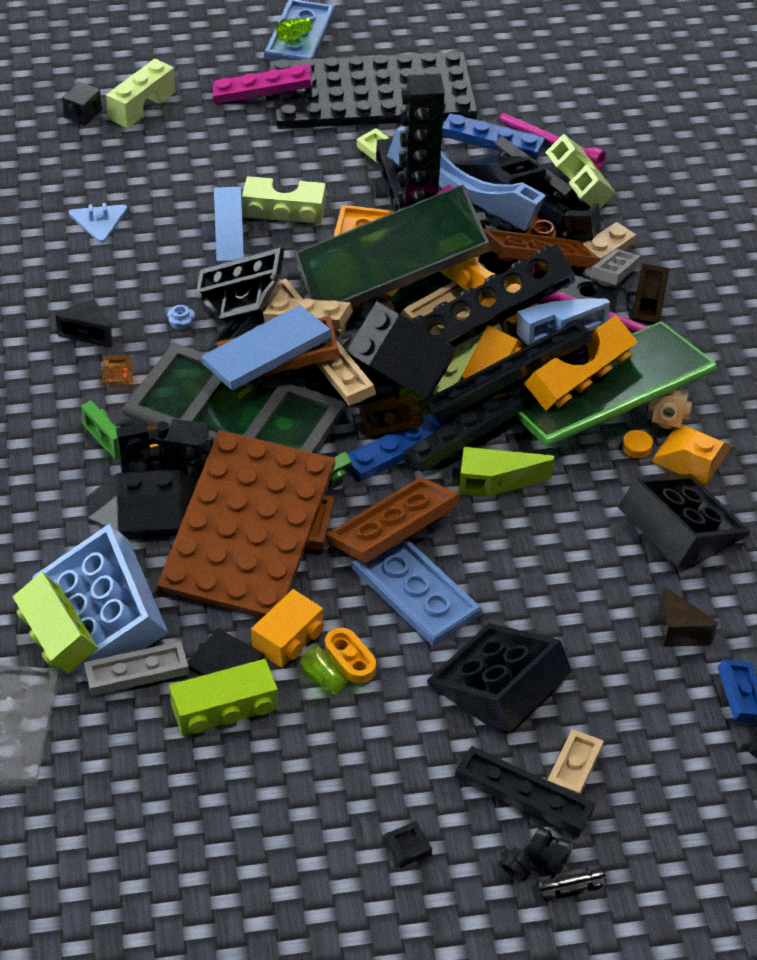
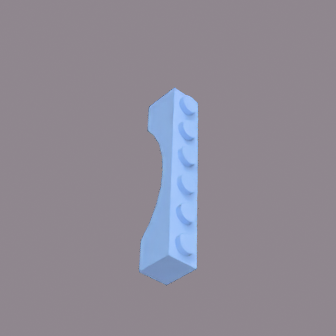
M402 125L396 129L387 157L394 160L398 165L399 151H404V148H401L400 131L405 130V127H402ZM441 151L439 185L442 189L448 184L452 188L464 184L471 203L485 209L488 214L500 217L513 224L514 228L524 231L534 223L545 199V194L524 183L511 185L493 184L476 179L457 168Z

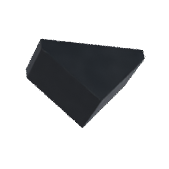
M95 299L56 313L55 318L59 337L112 347L111 323Z

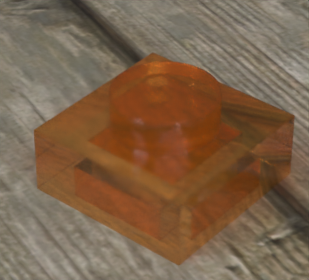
M132 355L103 356L104 385L133 383Z

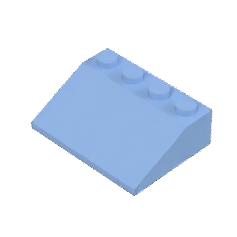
M110 524L33 576L34 579L39 573L43 572L61 586L98 646V649L70 673L84 670V662L145 649L168 633L130 541Z

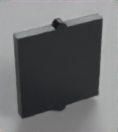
M218 628L205 643L199 644V649L187 663L189 669L203 676L262 660L264 653Z

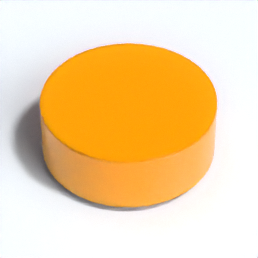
M632 430L624 435L622 449L629 457L645 458L652 451L653 439L644 431Z

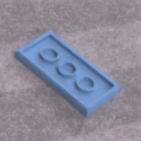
M288 0L265 49L264 60L315 59L334 16L335 6L302 0Z
M298 305L202 355L201 358L203 365L231 390H235L331 339L332 333L329 327L304 307Z
M407 538L401 544L381 553L375 560L368 561L367 563L359 559L352 561V569L432 646H435L482 615V607Z

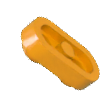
M336 628L328 632L325 637V652L341 673L349 681L357 684L372 680L376 673V659L356 634L347 628Z

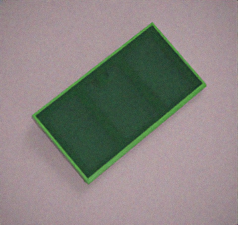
M661 321L633 333L632 335L638 341L630 350L633 355L620 365L615 361L611 364L613 369L601 379L594 376L590 379L593 383L580 394L576 390L570 395L573 398L562 407L558 408L554 405L545 411L537 401L514 417L546 447H549L717 372L718 367L712 359Z

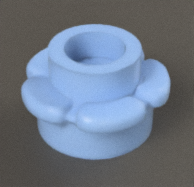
M176 305L168 311L167 317L172 328L186 330L192 326V319L195 318V313L185 305Z

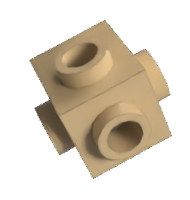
M681 387L650 401L648 411L654 412L652 422L666 429L681 428L683 418L689 419L692 402L687 401L689 390Z

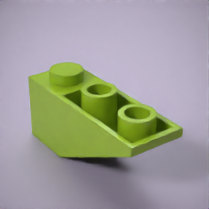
M464 447L459 494L490 497L551 480L554 456Z

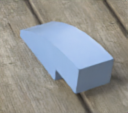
M241 187L214 188L217 265L244 258Z
M596 298L569 299L540 304L517 311V335L527 345H530L576 320L581 322L589 331L596 330L609 320L610 301Z

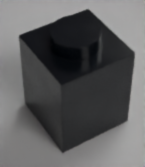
M78 82L62 97L64 118L82 125H87L102 110L100 89L82 82Z

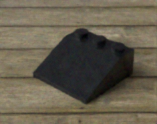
M691 474L635 478L618 506L626 515L627 521L637 526L646 535V539L651 544L657 546L666 555V559L677 567L698 564L746 538L751 533L736 516Z
M488 623L428 678L427 682L430 687L484 724L511 732L543 699L560 685L572 670L561 640Z

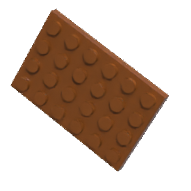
M218 430L157 583L158 591L263 618L292 588L336 465L335 458Z

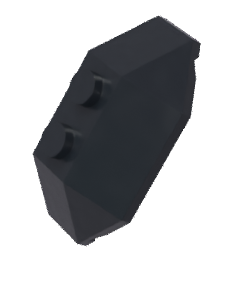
M280 247L200 269L196 295L221 321L263 311L279 292L284 249Z
M180 470L116 473L89 494L88 520L90 523L98 524L102 528L110 524L122 535L178 533L198 481Z

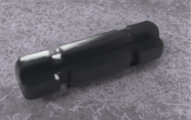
M601 865L589 866L586 868L587 871H583L580 868L555 874L554 878H551L550 875L539 877L536 880V889L540 898L546 899L555 897L556 892L564 895L586 890L588 885H591L592 888L604 886L606 884V874Z

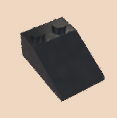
M376 301L346 352L428 401L458 349Z

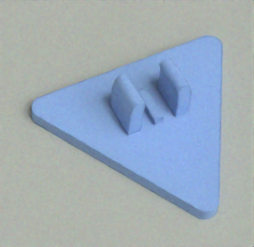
M103 203L102 207H93L92 204H89L88 208L69 210V216L99 243H104L126 213L127 206L124 204L107 206L106 203Z

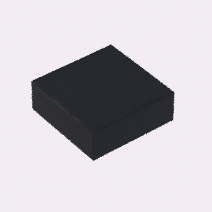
M417 821L385 833V842L400 868L432 855V847Z

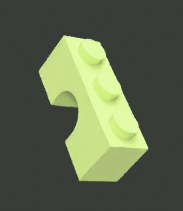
M153 59L107 93L108 120L128 129L144 116L143 106L146 98L161 104L176 92L174 67Z
M565 134L545 152L555 166L571 180L569 182L570 186L579 198L589 206H592L593 203H599L600 209L616 193L583 149Z
M247 176L242 194L243 217L322 224L326 204V183L299 181L298 188L295 191L280 193L273 189L272 178Z

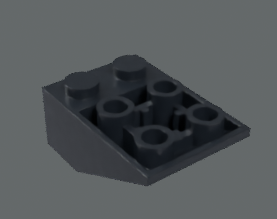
M486 155L453 163L469 176L484 182L507 185L524 183L536 190H541L547 171L546 168L530 157Z

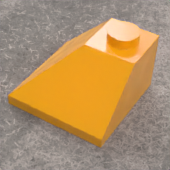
M681 424V428L675 427L653 457L652 462L680 475L691 474L698 482L707 485L731 450L732 445Z

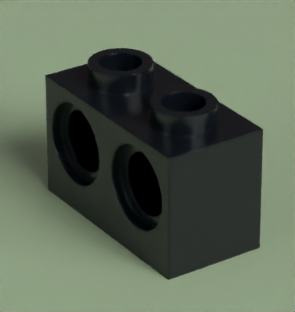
M172 419L165 439L168 470H180L193 479L199 480L214 443V438L209 437V424Z

